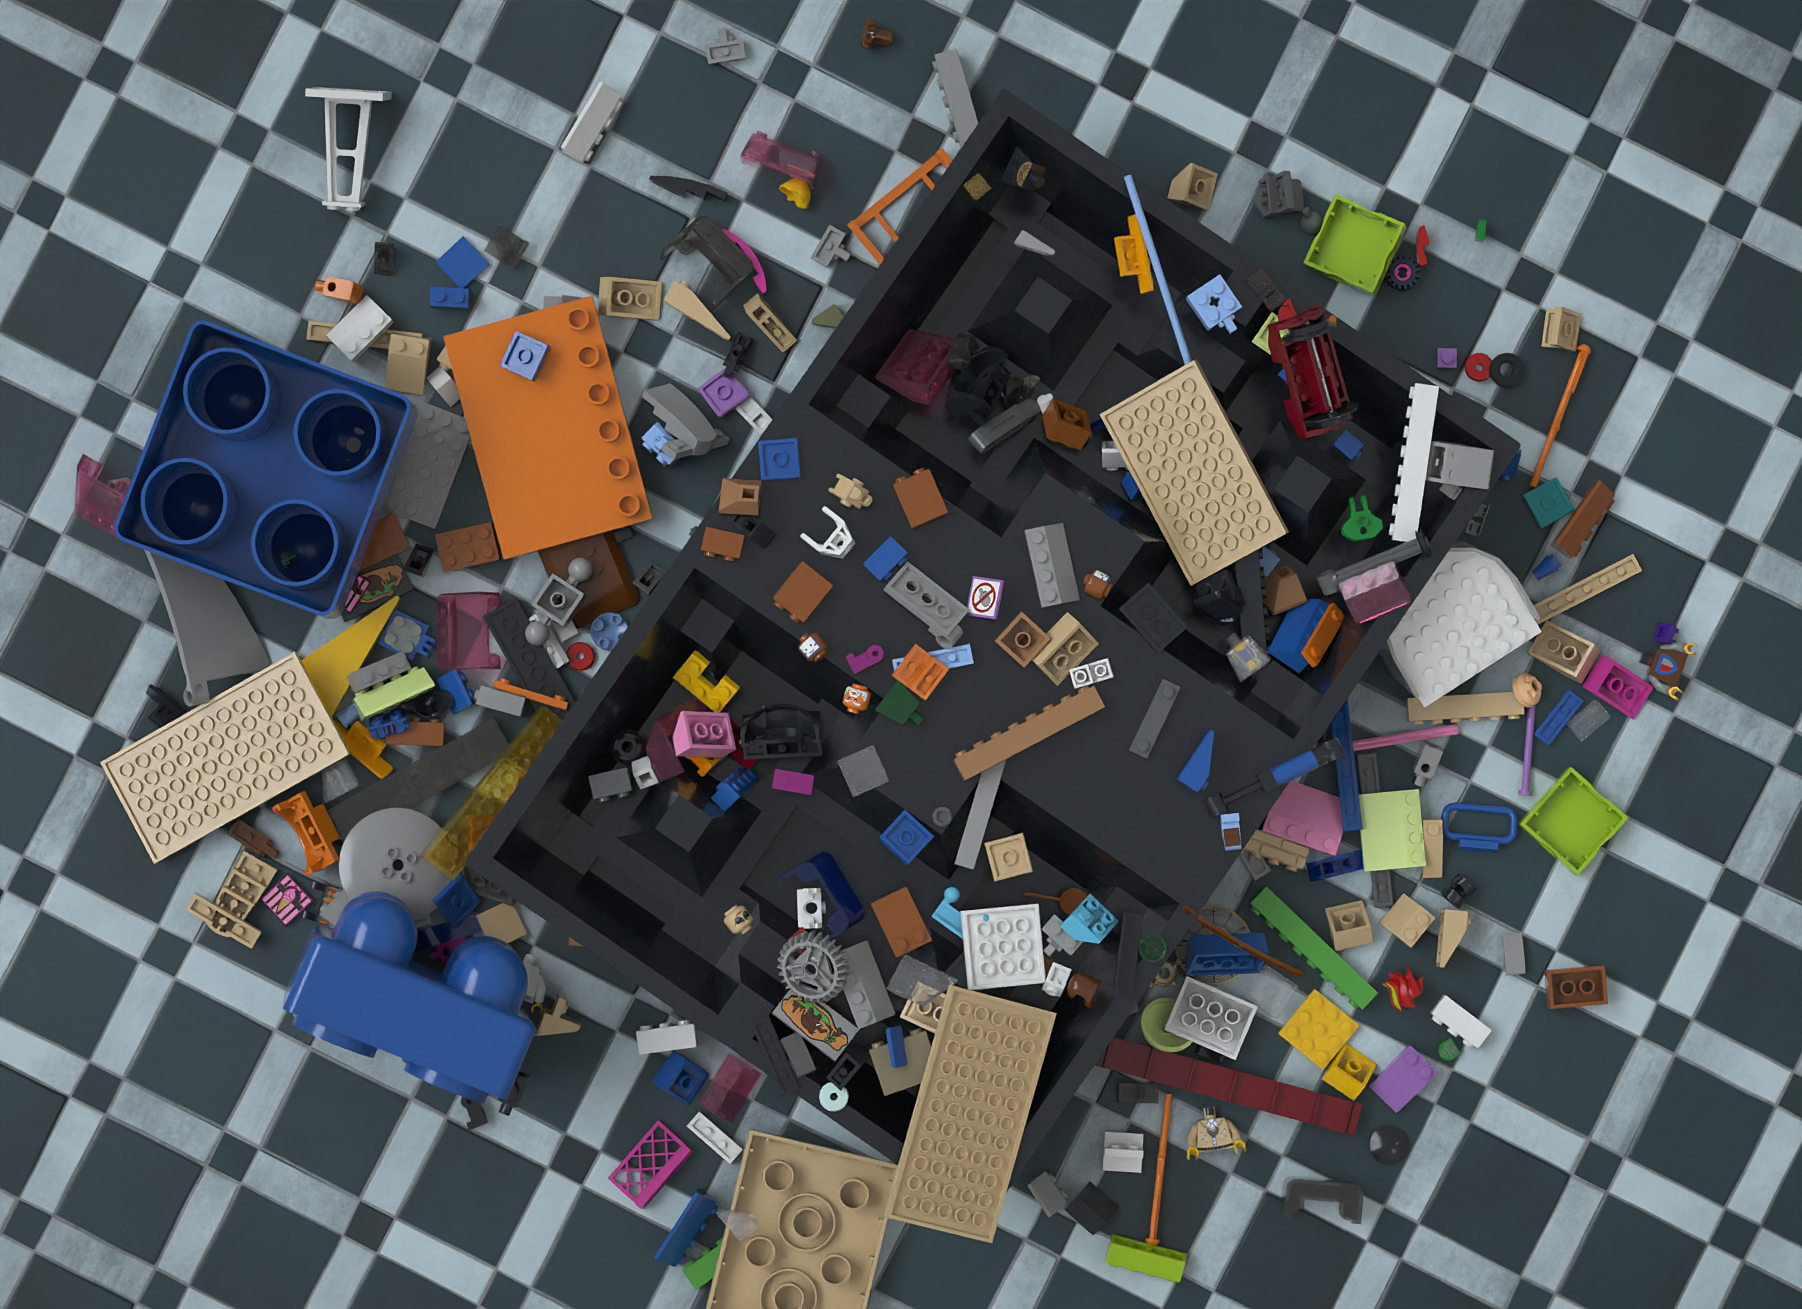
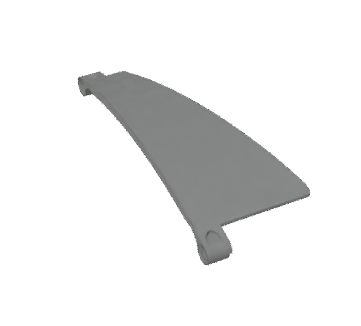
M130 479L109 480L107 482L109 496L118 497L123 504L131 483ZM145 550L169 614L186 675L187 686L183 698L187 706L208 703L209 691L207 681L260 672L270 666L269 659L254 629L223 579Z

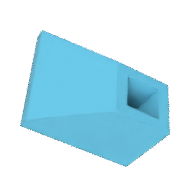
M1089 894L1060 927L1074 940L1099 944L1118 923V920L1098 900Z

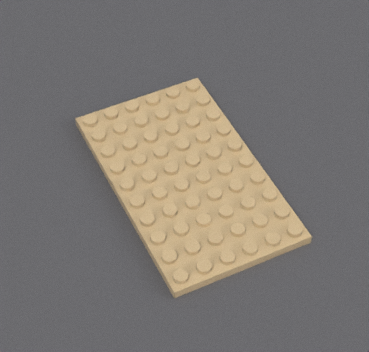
M1197 359L1100 414L1191 586L1289 532Z

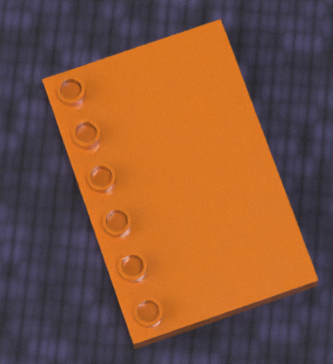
M593 296L443 336L504 560L654 520ZM516 331L551 347L535 382L500 366Z

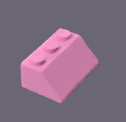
M680 712L673 735L676 756L722 758L736 750L729 713Z

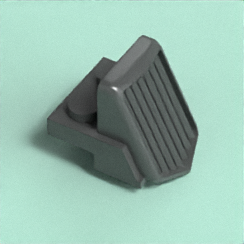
M1282 171L1275 176H1266L1258 181L1252 202L1262 215V218L1300 212L1304 208L1301 181L1299 179H1292L1290 171Z

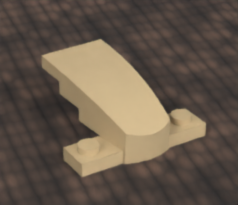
M245 850L235 868H233L226 884L223 886L216 903L195 893L185 910L205 921L215 933L225 937H232L252 949L262 931L245 920L265 893L278 869Z

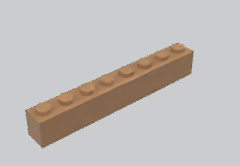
M1087 685L1077 690L1079 694L1072 697L1069 694L1060 699V704L1054 706L1052 703L1044 707L1043 713L1037 715L1035 712L1025 718L1026 722L1022 724L1016 722L1008 726L1009 731L1003 734L999 731L991 735L990 741L986 743L983 740L973 745L974 749L969 752L964 749L955 754L957 758L953 762L963 781L1103 709L1105 706L1095 687L1089 688Z

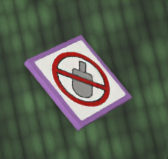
M973 576L967 603L969 611L966 615L997 620L1004 581Z

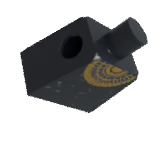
M1016 147L1001 180L1034 192L1036 188H1041L1045 184V178L1042 177L1045 166L1031 151Z

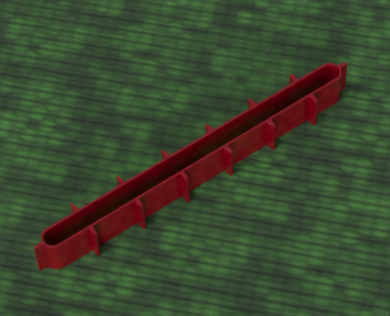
M1113 1037L1095 1066L1351 1135L1355 1134L1362 1104L1179 1054L1161 1051Z

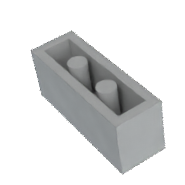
M402 651L352 672L347 676V679L354 694L380 682H385L396 675L404 674L411 667Z

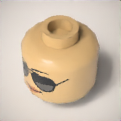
M735 905L724 914L726 916L724 923L733 934H738L739 932L744 934L752 928L750 924L753 921V917L744 906Z

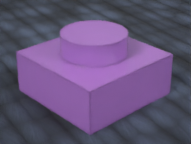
M1437 348V368H1457V349Z

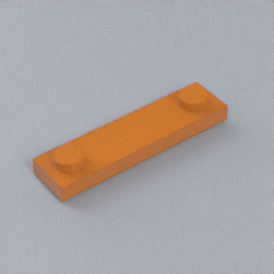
M1335 603L1328 606L1301 652L1312 668L1319 664L1344 621L1345 615Z
M506 679L494 680L493 688L568 710L569 703L565 702L566 698L555 695L554 698L512 686L510 685L511 681Z

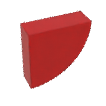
M1290 299L1285 301L1280 307L1278 321L1297 315Z

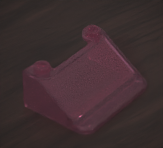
M757 131L756 134H751L740 155L743 164H746L747 160L807 182L809 183V188L814 189L824 162L821 154L813 151L807 153L769 139L767 134Z
M83 454L77 464L75 515L118 539L114 532V525L131 481L122 479L115 483V489L97 480L104 465Z
M499 592L444 593L438 596L436 601L437 665L441 670L501 669L499 655L489 653V627L482 617L488 614V609H495L499 606Z

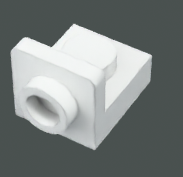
M1053 962L1042 990L1051 996L1060 997L1072 969Z

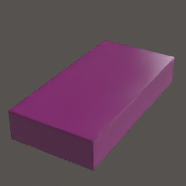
M775 769L772 789L811 795L814 775Z

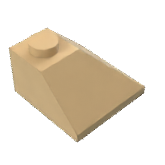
M1190 163L1172 180L1167 199L1179 204L1209 211L1218 174Z

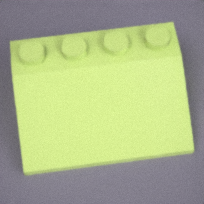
M1419 789L1359 795L1363 830H1360L1364 872L1426 866Z

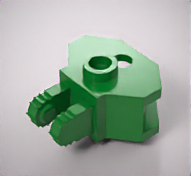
M1365 495L1361 496L1362 511L1356 512L1354 498H1349V519L1341 527L1342 536L1351 541L1372 539L1383 528L1382 520L1372 515L1370 510H1368ZM1360 529H1364L1365 534H1361Z

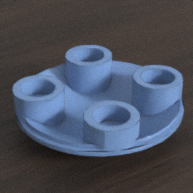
M616 613L599 615L591 626L593 642L603 650L612 651L628 628L627 622Z

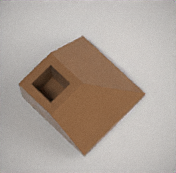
M723 478L719 513L758 515L762 481Z
M1287 564L1274 568L1268 577L1261 581V585L1266 587V598H1263V605H1267V609L1273 615L1307 602L1297 574Z

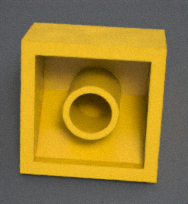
M1345 1043L1329 1065L1322 1080L1354 1101L1365 1088L1377 1064Z

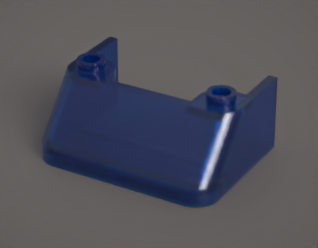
M828 852L817 854L776 879L779 883L794 873L803 882H811L818 878L838 911L829 918L828 926L833 934L829 935L828 940L857 924L865 916V909L835 859Z

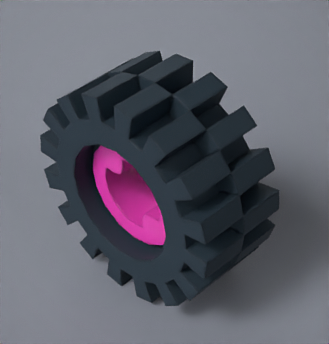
M1407 255L1394 257L1385 274V280L1395 290H1408L1417 283L1420 277L1419 264L1414 261V258H1410ZM1399 268H1404V269H1406V270H1407V272H1406V276H1407V277H1405V278L1399 277V276H1398V273H1399V270H1398V269H1399Z

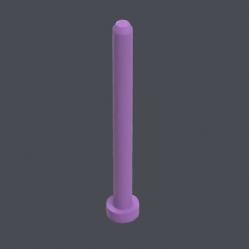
M1535 705L1530 708L1528 707L1522 787L1521 790H1518V795L1532 796V791H1529Z

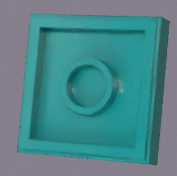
M1557 477L1522 495L1540 529L1575 511Z

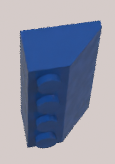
M1307 599L1306 603L1289 609L1267 652L1300 673L1309 664L1301 652L1329 605L1320 599Z
M1264 933L1230 934L1268 955L1269 951ZM1216 934L1191 935L1186 945V976L1259 973L1264 964V961L1239 949Z

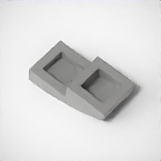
M1522 933L1503 934L1506 976L1525 974Z

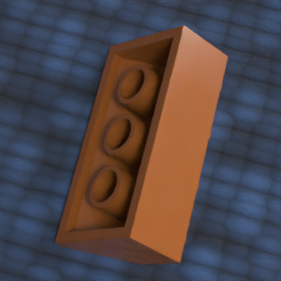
M1600 480L1594 482L1550 546L1568 558L1576 557L1582 549L1580 545L1583 540L1588 541L1593 534V531H1591L1592 527L1595 524L1598 526L1604 518L1602 515L1604 510H1609L1615 502L1613 500L1615 494Z

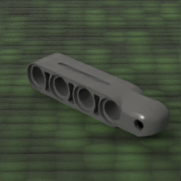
M1028 398L1019 404L1013 405L973 432L968 441L981 454L987 452L1037 417L1040 412L1037 400Z

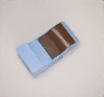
M1239 813L1220 815L1225 851L1241 849Z

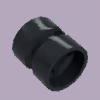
M1458 873L1451 880L1452 885H1447L1440 894L1454 907L1460 909L1466 902L1465 898L1471 897L1477 889ZM1460 887L1463 892L1459 893L1456 889Z

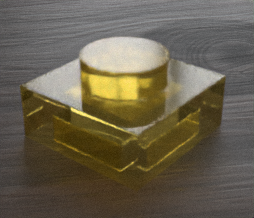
M979 173L963 185L975 201L991 190Z

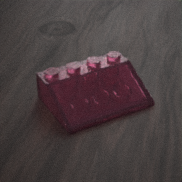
M908 329L877 373L876 379L913 402L931 405L950 378L953 370L963 359L961 340Z

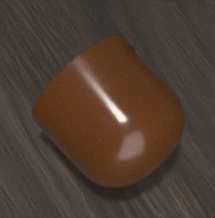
M1076 973L1068 983L1067 993L1072 999L1076 995L1084 997L1086 1000L1084 1006L1091 1009L1101 981L1085 973Z

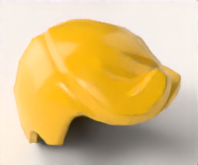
M797 177L780 185L779 190L787 195L788 201H795L796 206L800 209H807L809 207L811 193L805 180Z

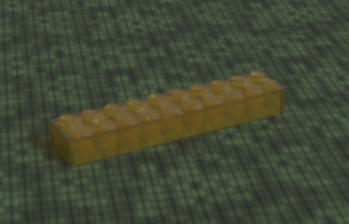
M540 706L422 852L420 857L449 881H454L466 866L465 861L562 723V720L547 707Z

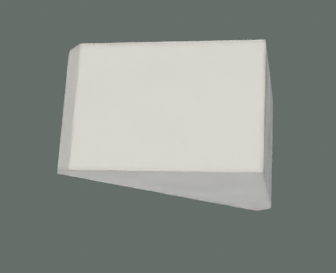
M438 367L426 377L450 407L460 400L456 383L443 368Z

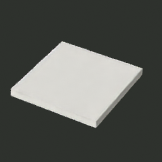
M1039 904L960 911L968 990L1045 983L1046 976ZM983 915H989V920L984 921Z

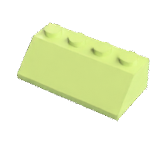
M418 666L408 670V674L401 677V674L390 678L391 682L385 685L383 682L372 686L373 690L369 692L362 690L356 693V697L352 701L361 721L398 706L402 702L416 698L422 693L431 691L435 684L425 668L419 669Z

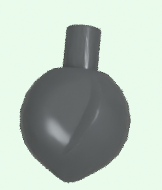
M1308 207L1303 208L1301 228L1308 234L1318 233L1323 225L1322 216L1318 212L1310 211Z

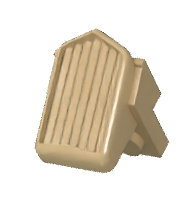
M558 992L552 1009L543 1008L538 1024L535 1026L534 1036L571 1033L580 1029V1020L565 1015L568 1008L566 994Z

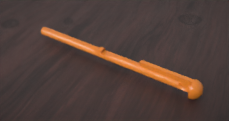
M1581 344L1577 347L1579 354L1529 485L1532 487H1537L1555 436L1560 429V423L1571 394L1575 391L1588 354H1591V349L1586 344Z
M1165 1094L1150 1236L1145 1238L1146 1243L1152 1246H1156L1160 1242L1156 1238L1172 1094Z

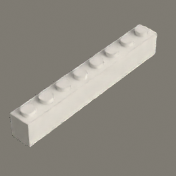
M1415 383L1414 387H1410L1409 398L1412 399V405L1407 407L1406 418H1410L1409 426L1404 427L1403 437L1407 438L1406 446L1402 445L1400 457H1404L1403 465H1399L1397 476L1401 477L1400 485L1396 484L1395 496H1398L1397 504H1393L1392 515L1395 516L1394 524L1390 523L1389 535H1392V540L1408 542L1416 538L1415 531L1418 533L1439 386Z

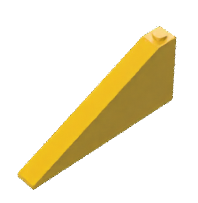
M395 596L301 660L332 719L351 688L347 676L363 667L394 610H396L400 603V596Z

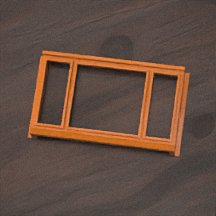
M940 148L933 157L858 218L847 224L879 265L884 260V257L860 228L875 217L896 243L899 237L879 212L921 178L932 191L935 185L926 174L940 163L947 169L953 161L943 148Z

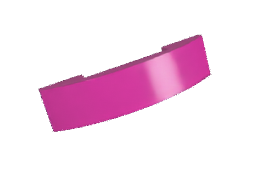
M725 229L720 230L721 235L731 249L736 245L740 247L758 273L753 277V281L762 294L766 295L767 286L764 272L753 251L735 234Z

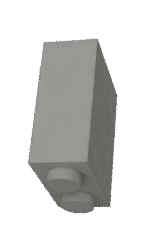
M484 686L476 689L474 700H476V704L479 706L524 717L528 702L527 698Z

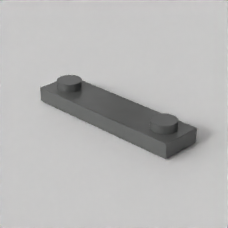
M1162 679L1129 751L1146 759L1148 758L1181 687Z

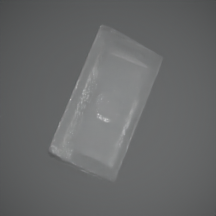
M1594 700L1568 721L1567 725L1582 742L1606 722L1610 716L1602 704Z

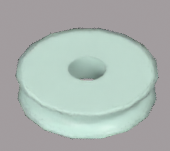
M831 1082L825 1084L819 1094L821 1105L828 1111L833 1112L844 1108L849 1098L845 1087L840 1091ZM832 1093L838 1095L836 1100H831L830 1095Z

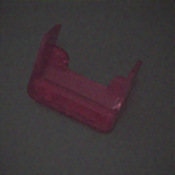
M696 696L689 698L657 718L653 723L646 753L660 781L684 772L667 736L675 731L680 712H710L707 705Z

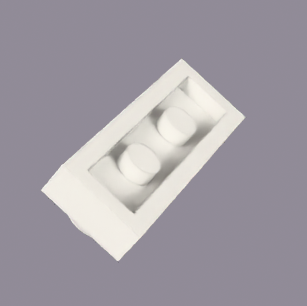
M538 612L528 620L530 623L539 621L543 614ZM549 626L550 636L543 646L554 666L558 669L569 662V659Z
M700 1111L687 1125L691 1131L729 1164L743 1150Z

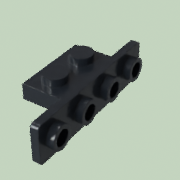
M152 684L148 686L146 694L159 704L149 715L148 719L157 727L161 728L188 713L183 711L176 701L165 696L159 687Z

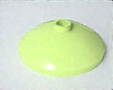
M1160 998L1152 1001L1144 1009L1140 1020L1141 1031L1145 1039L1153 1047L1165 1052H1178L1186 1049L1192 1043V1041L1169 1031H1163L1176 1000L1172 998Z

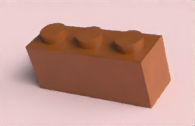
M410 718V722H408L410 728L406 729V732L397 734L393 724L395 735H393L390 725H387L390 736H387L386 733L385 744L445 746L446 723H441V719L422 722V718Z

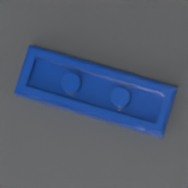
M1568 689L1533 735L1549 746L1584 700Z

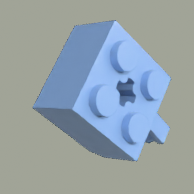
M1220 274L1187 296V302L1208 331L1216 325L1220 328L1225 326L1230 334L1237 330L1232 321L1235 319L1233 314L1239 311L1242 306ZM1211 299L1218 300V307L1215 305L1210 306Z
M657 422L642 437L644 441L642 445L651 454L655 452L658 455L656 457L657 460L664 467L667 465L672 467L679 459L674 460L661 449L663 443L676 439Z

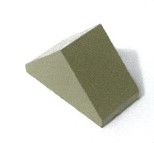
M833 304L814 317L812 325L836 329L844 316L837 306Z

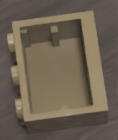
M921 1027L909 1031L910 1035L903 1037L907 1058L906 1066L897 1068L891 1066L888 1043L884 1044L883 1040L873 1043L872 1048L869 1049L884 1096L921 1084L931 1050L926 1030L922 1031Z

